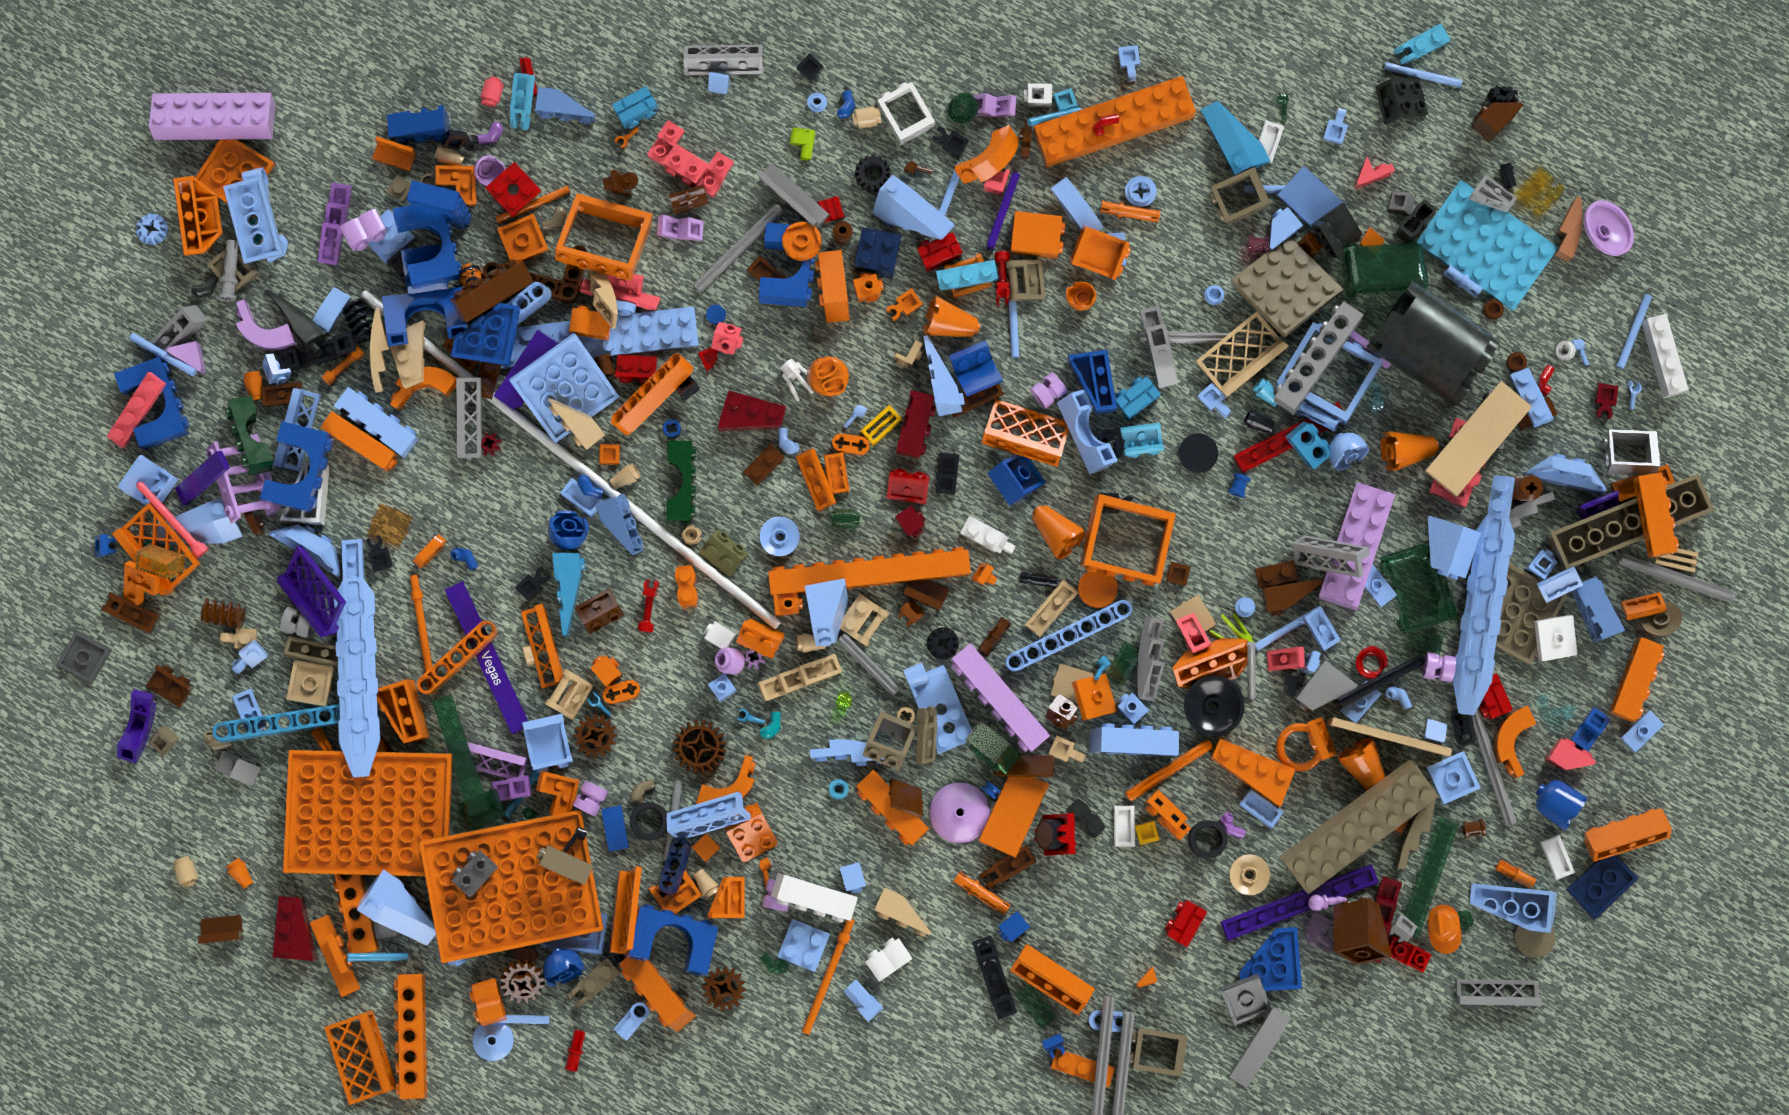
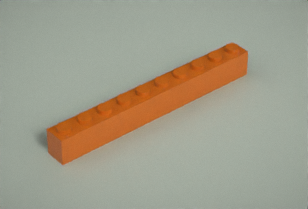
M964 547L952 548L950 552H944V549L932 550V554H924V551L912 552V556H904L903 553L893 554L892 558L884 559V556H874L872 560L864 561V558H855L849 563H844V560L832 561L830 565H824V562L812 563V567H804V564L793 565V569H784V566L773 567V571H768L771 597L773 595L791 593L806 594V585L845 579L846 589L971 575L969 552L964 550Z

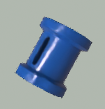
M1234 473V481L1231 489H1228V493L1245 498L1244 491L1251 478Z

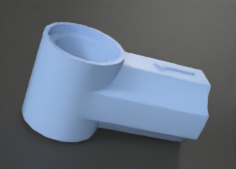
M857 979L844 990L845 994L857 1006V1010L868 1022L884 1009Z
M645 1001L635 1003L614 1028L617 1034L625 1040H628L649 1016L651 1010L645 1004ZM640 1005L645 1008L644 1016L636 1014L635 1009L637 1006Z

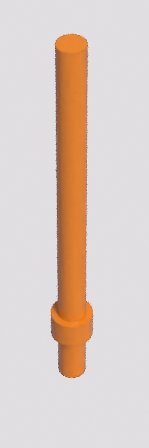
M418 575L410 576L412 588L410 594L411 600H414L425 672H427L432 667L422 605L423 592L420 590ZM426 680L427 687L429 690L432 687V682L430 680Z
M853 919L851 921L846 920L842 932H839L837 937L838 943L802 1032L809 1035L845 944H848L851 936L849 934L855 922Z

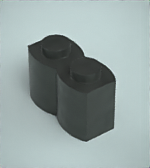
M1427 200L1421 201L1412 213L1402 221L1396 230V234L1406 243L1410 242L1416 237L1422 227L1429 223L1436 213V208Z
M1076 799L1066 809V813H1074L1075 823L1080 824L1082 831L1088 837L1094 839L1105 829L1103 821L1095 814H1091L1090 808L1082 800Z

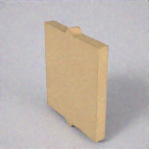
M1199 595L1187 602L1183 601L1182 605L1170 611L1175 621L1194 612L1204 631L1217 625Z
M1059 664L1056 677L1053 678L1054 684L1051 696L1057 697L1060 694L1066 699L1077 703L1072 682L1092 677L1093 673Z

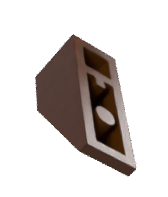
M1323 578L1263 588L1261 591L1265 613H1271V616L1283 615V611H1286L1324 582Z

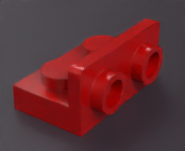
M617 355L615 378L619 379L621 383H631V380H638L640 384H644L657 371V357Z
M903 469L891 470L886 499L926 504L930 476L924 472L908 473Z

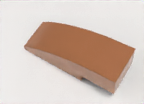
M1579 196L1572 201L1556 235L1563 239L1554 255L1567 262L1573 258L1581 236L1582 202Z

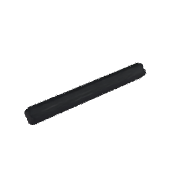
M1418 655L1338 697L1336 701L1339 707L1343 708L1424 665L1425 661L1421 655Z

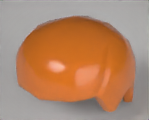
M1075 282L1071 287H1067L1066 300L1074 310L1085 311L1090 309L1096 302V291L1087 282Z

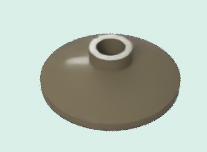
M1665 602L1666 612L1641 617L1642 627L1647 633L1654 636L1670 635L1682 623L1680 609L1673 603Z

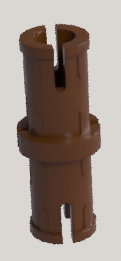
M1001 616L998 623L992 630L988 631L986 639L977 649L988 656L994 646L1001 642V637L1012 624Z

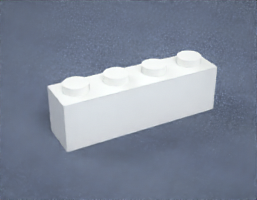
M1667 314L1647 318L1642 322V327L1663 399L1683 394L1688 390Z
M780 873L777 874L771 897L777 898L776 903L788 906L790 902L796 904L795 908L802 911H807V908L814 910L813 914L825 917V914L832 915V920L842 923L844 919L851 921L858 898Z

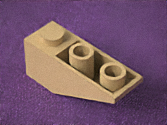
M551 398L547 399L551 404L548 408L555 417L559 415L562 418L561 425L567 432L569 430L573 432L574 436L572 439L578 446L583 445L587 450L605 436L590 415Z
M884 888L875 907V910L878 911L877 916L885 920L891 917L896 920V925L905 929L907 926L915 928L914 933L920 936L931 935V931L902 895Z

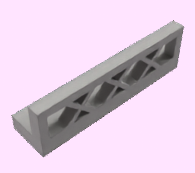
M763 45L684 46V75H709L710 72L725 75L763 74Z
M773 163L764 172L759 170L756 173L761 181L810 225L818 229L830 216Z
M456 378L457 458H482L481 378ZM468 382H476V391L472 395L468 393ZM471 400L477 405V410L472 415L468 413V403ZM471 420L477 425V430L472 435L468 433V423ZM471 440L477 445V454H469L468 443Z
M1305 535L1292 543L1295 565L1355 577L1363 576L1361 560L1370 555L1369 547ZM1300 552H1303L1308 557L1307 561L1301 560ZM1316 555H1319L1324 560L1323 564L1315 558ZM1335 558L1341 565L1337 567L1331 559ZM1348 561L1355 562V570L1347 564Z
M1456 979V1004L1542 1006V998L1539 997V981ZM1461 983L1470 984L1475 990L1469 996H1461ZM1485 984H1490L1495 989L1490 996H1484L1480 991ZM1505 984H1510L1516 990L1510 997H1505L1500 991ZM1525 985H1533V997H1525L1520 990ZM1478 992L1481 996H1473V995ZM1517 993H1519L1521 997H1514V996H1515Z

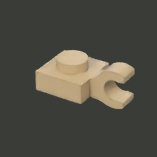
M236 628V634H220V641L235 643V649L244 648L254 639L257 641V629Z
M1056 736L1048 754L1066 763L1069 757L1083 763L1085 754L1073 750L1075 743Z

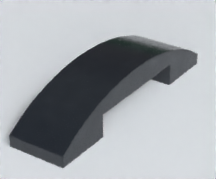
M352 332L333 336V339L322 341L318 345L321 348L318 354H314L313 351L308 352L305 347L278 352L277 357L280 370H299L330 362L355 352L356 346Z
M991 935L972 941L998 1020L1016 1014L1017 1010Z

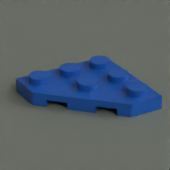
M503 303L497 304L493 307L492 311L485 316H481L468 329L454 337L451 356L510 366L521 307Z
M1297 927L1276 928L1239 971V980L1258 974L1265 991L1302 989Z

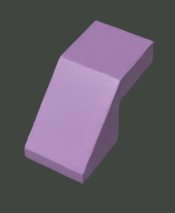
M987 93L973 95L970 115L995 118L1015 116L1016 96L995 97Z
M659 215L657 235L669 239L702 241L704 221L690 217L677 219L666 215Z

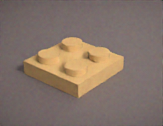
M294 660L286 700L327 706L335 667Z

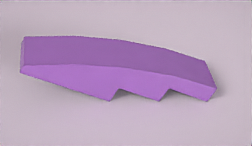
M331 183L325 222L322 223L318 262L338 265L344 239L340 226L346 223L348 219L352 185Z

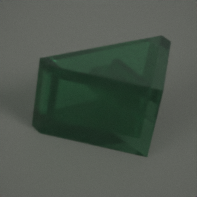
M1124 641L1106 674L1107 678L1123 686L1138 660L1139 649Z

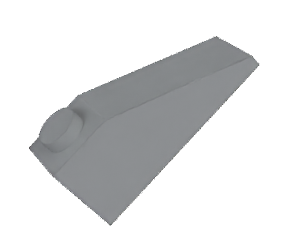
M197 305L183 307L150 343L167 352L168 347L181 345L192 337L208 320Z

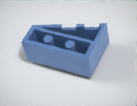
M1594 577L1582 582L1583 586L1572 590L1593 643L1625 631L1604 592L1605 589L1601 580Z

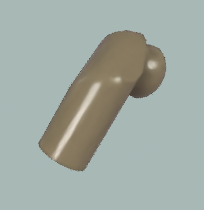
M556 207L552 219L542 221L544 231L559 228L563 225L567 217L564 207Z
M211 730L203 734L204 742L213 750L233 747L232 742H217Z
M653 779L635 785L630 795V800L633 801L634 805L642 804L644 793L656 788Z

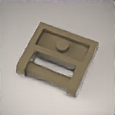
M239 246L237 260L248 273L243 276L236 268L235 278H237L238 284L235 285L234 295L261 274L258 268H254L251 263L244 264ZM226 249L207 264L219 279L223 276Z
M1013 260L1006 262L1011 294L1009 295L1010 302L1045 299L1041 260ZM1016 268H1021L1023 293H1019Z

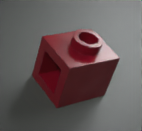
M912 505L895 516V520L908 538L911 536L916 538L924 532L923 528L925 527L924 522L926 519L920 511L916 512Z

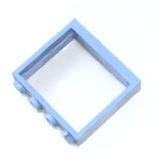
M1312 323L1278 379L1276 387L1286 382V374L1291 368H1294L1297 359L1305 350L1314 333L1318 335L1321 333L1319 331L1322 326L1321 323ZM1325 338L1326 340L1334 343L1331 338ZM1346 341L1342 348L1373 365L1346 412L1311 392L1304 400L1307 402V405L1339 419V423L1345 426L1383 363L1380 360L1381 357L1376 353H1368L1358 343H1350ZM1291 385L1289 390L1291 392H1298L1299 387Z

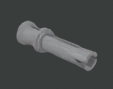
M235 240L226 241L224 272L219 281L221 283V291L218 299L228 302L236 301L234 293L235 285L238 284L235 275L239 243L238 241L235 242Z

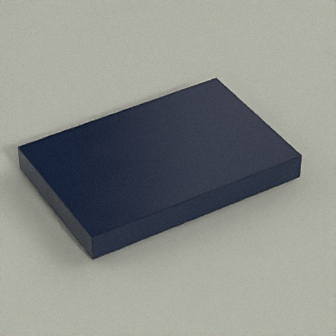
M1617 855L1595 861L1566 891L1595 920L1639 878Z

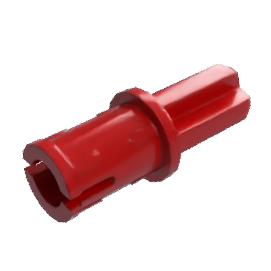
M529 57L519 59L521 73L535 75L531 59ZM534 81L533 97H534V96H537V93H538L537 87H536V82H535V81Z
M583 1030L574 1031L571 1047L567 1049L569 1053L565 1065L566 1070L578 1071L580 1057L584 1053L582 1046L585 1031Z

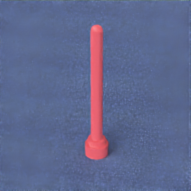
M143 482L136 484L137 489L190 545L191 553L196 559H199L209 550L204 543L197 542Z

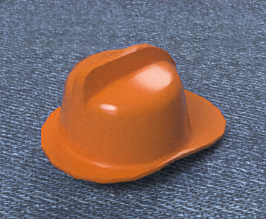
M1449 905L1435 906L1430 911L1427 919L1431 944L1440 953H1453L1459 948L1462 939L1458 913Z

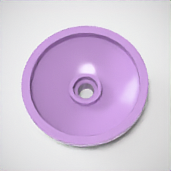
M1604 200L1596 201L1588 206L1584 213V228L1591 243L1598 250L1611 256H1620L1629 251L1633 244L1634 233L1626 214L1615 204Z
M962 782L952 783L941 788L932 799L929 811L930 821L934 830L945 840L953 843L970 842L979 837L990 817L989 803L985 795L977 787ZM957 809H963L964 814L958 816L956 814Z

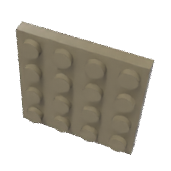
M1290 236L1275 247V249L1269 250L1232 278L1230 282L1283 337H1286L1343 292V288Z
M1509 563L1506 579L1508 584L1506 595L1503 598L1500 616L1501 627L1500 634L1497 635L1496 648L1527 665H1531L1538 652L1534 621L1555 618L1567 594L1546 603L1537 585L1541 580Z

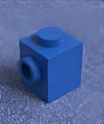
M1016 911L998 925L1000 929L998 934L1004 941L1009 940L1012 942L1029 929L1030 926L1020 913Z

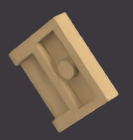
M859 594L843 617L840 629L867 647L870 643V638L883 619H887L889 613ZM872 611H875L877 613L876 617L863 636L858 634L859 630Z
M565 669L562 673L564 676L551 698L547 699L545 704L574 720L594 685ZM572 679V683L570 684L569 688L567 689L565 695L563 696L562 700L558 705L557 702L559 698L561 697L568 683Z

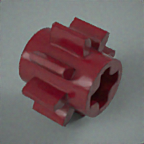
M485 432V437L481 441L485 457L488 453L495 457L497 450L502 451L498 447L502 440H495L497 437L496 433L489 436ZM489 440L493 443L491 449L487 447V441Z

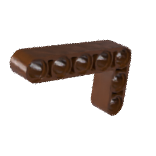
M582 245L573 247V249L588 253L587 249ZM495 262L487 263L483 267L485 278L488 277L487 274L490 270H500L505 265ZM567 264L562 281L529 272L532 279L545 286L555 285L550 299L573 304L579 298L580 286L587 269ZM572 271L580 272L579 276L575 279L570 278V273ZM543 289L537 291V296L542 295ZM573 290V296L569 298L564 296L565 291Z

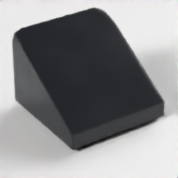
M1284 673L1282 674L1286 693L1289 698L1295 696L1299 678Z

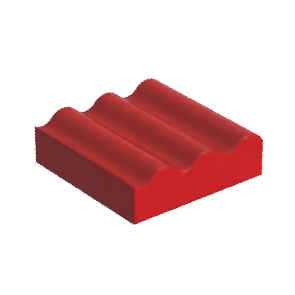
M839 196L817 202L830 215L823 224L845 218Z

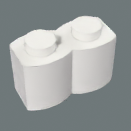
M891 938L883 944L885 947L883 950L878 952L876 949L866 956L868 960L865 963L878 982L913 959L899 938L897 940Z

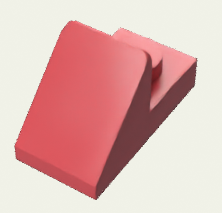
M1367 157L1355 183V189L1357 190L1391 176L1395 171L1393 164L1386 166L1383 163L1376 166L1375 170H1373Z
M1194 612L1176 620V624L1185 639L1186 647L1193 654L1211 646V642Z
M1304 647L1267 651L1268 671L1296 670L1305 667Z

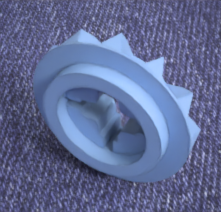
M1136 176L1130 179L1125 187L1127 201L1133 204V206L1144 207L1150 205L1156 197L1157 190L1154 182L1145 176ZM1139 184L1142 190L1148 191L1143 193L1142 199L1139 197V194L1133 193L1138 191Z
M148 213V215L141 217L140 221L136 223L135 232L138 238L148 245L159 244L168 233L166 221L158 214ZM154 223V227L158 231H151V233L149 234V231L145 228V226L151 227Z

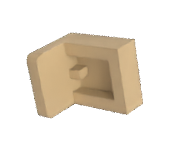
M915 340L907 358L896 353L894 356V360L897 361L896 364L903 368H912L915 361H920L924 350H922L923 344Z

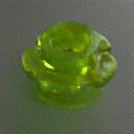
M848 691L846 693L840 692L837 697L836 707L841 708L842 711L851 706L852 696H849Z

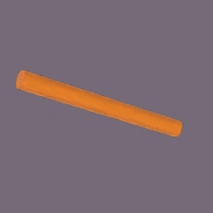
M568 186L531 201L514 217L571 193ZM505 212L495 218L498 224L512 217Z

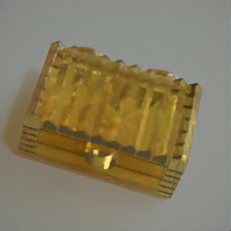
M149 543L146 547L144 546V548L136 552V569L170 580L184 570L185 556Z

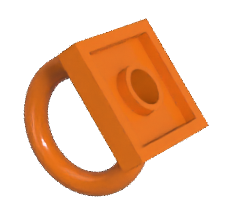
M1323 717L1309 721L1307 724L1295 723L1289 725L1280 733L1277 739L1276 749L1279 759L1284 765L1294 768L1295 771H1308L1318 765L1321 759L1325 760L1338 754ZM1303 731L1308 733L1310 744L1316 751L1314 757L1306 763H1295L1285 753V741L1294 732Z

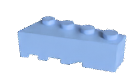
M347 387L334 407L405 458L419 440L415 436L417 432L409 426L402 427L399 424L400 420L392 414L387 416L383 413L385 409L377 403L372 405L367 401L369 398L360 391L356 393Z

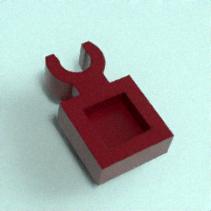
M1603 383L1597 384L1595 404H1600V408L1596 411V418L1601 417L1602 411L1607 413V420L1612 418L1613 412L1610 406L1615 407L1617 404L1619 386Z

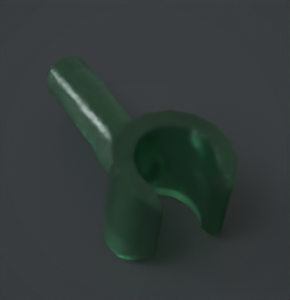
M1279 93L1276 103L1282 105V122L1287 121L1289 97L1287 94Z

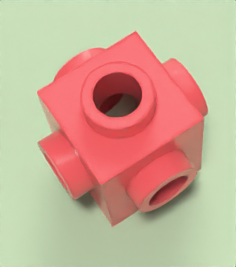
M719 322L714 332L711 349L734 355L736 349L741 348L743 343V337H741L742 328Z

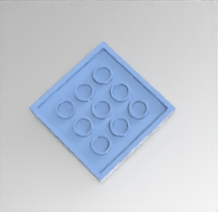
M575 333L509 379L554 443H557L572 431L569 430L567 432L560 423L562 418L559 415L554 416L548 408L551 404L547 399L551 398L593 417L619 398L617 392Z

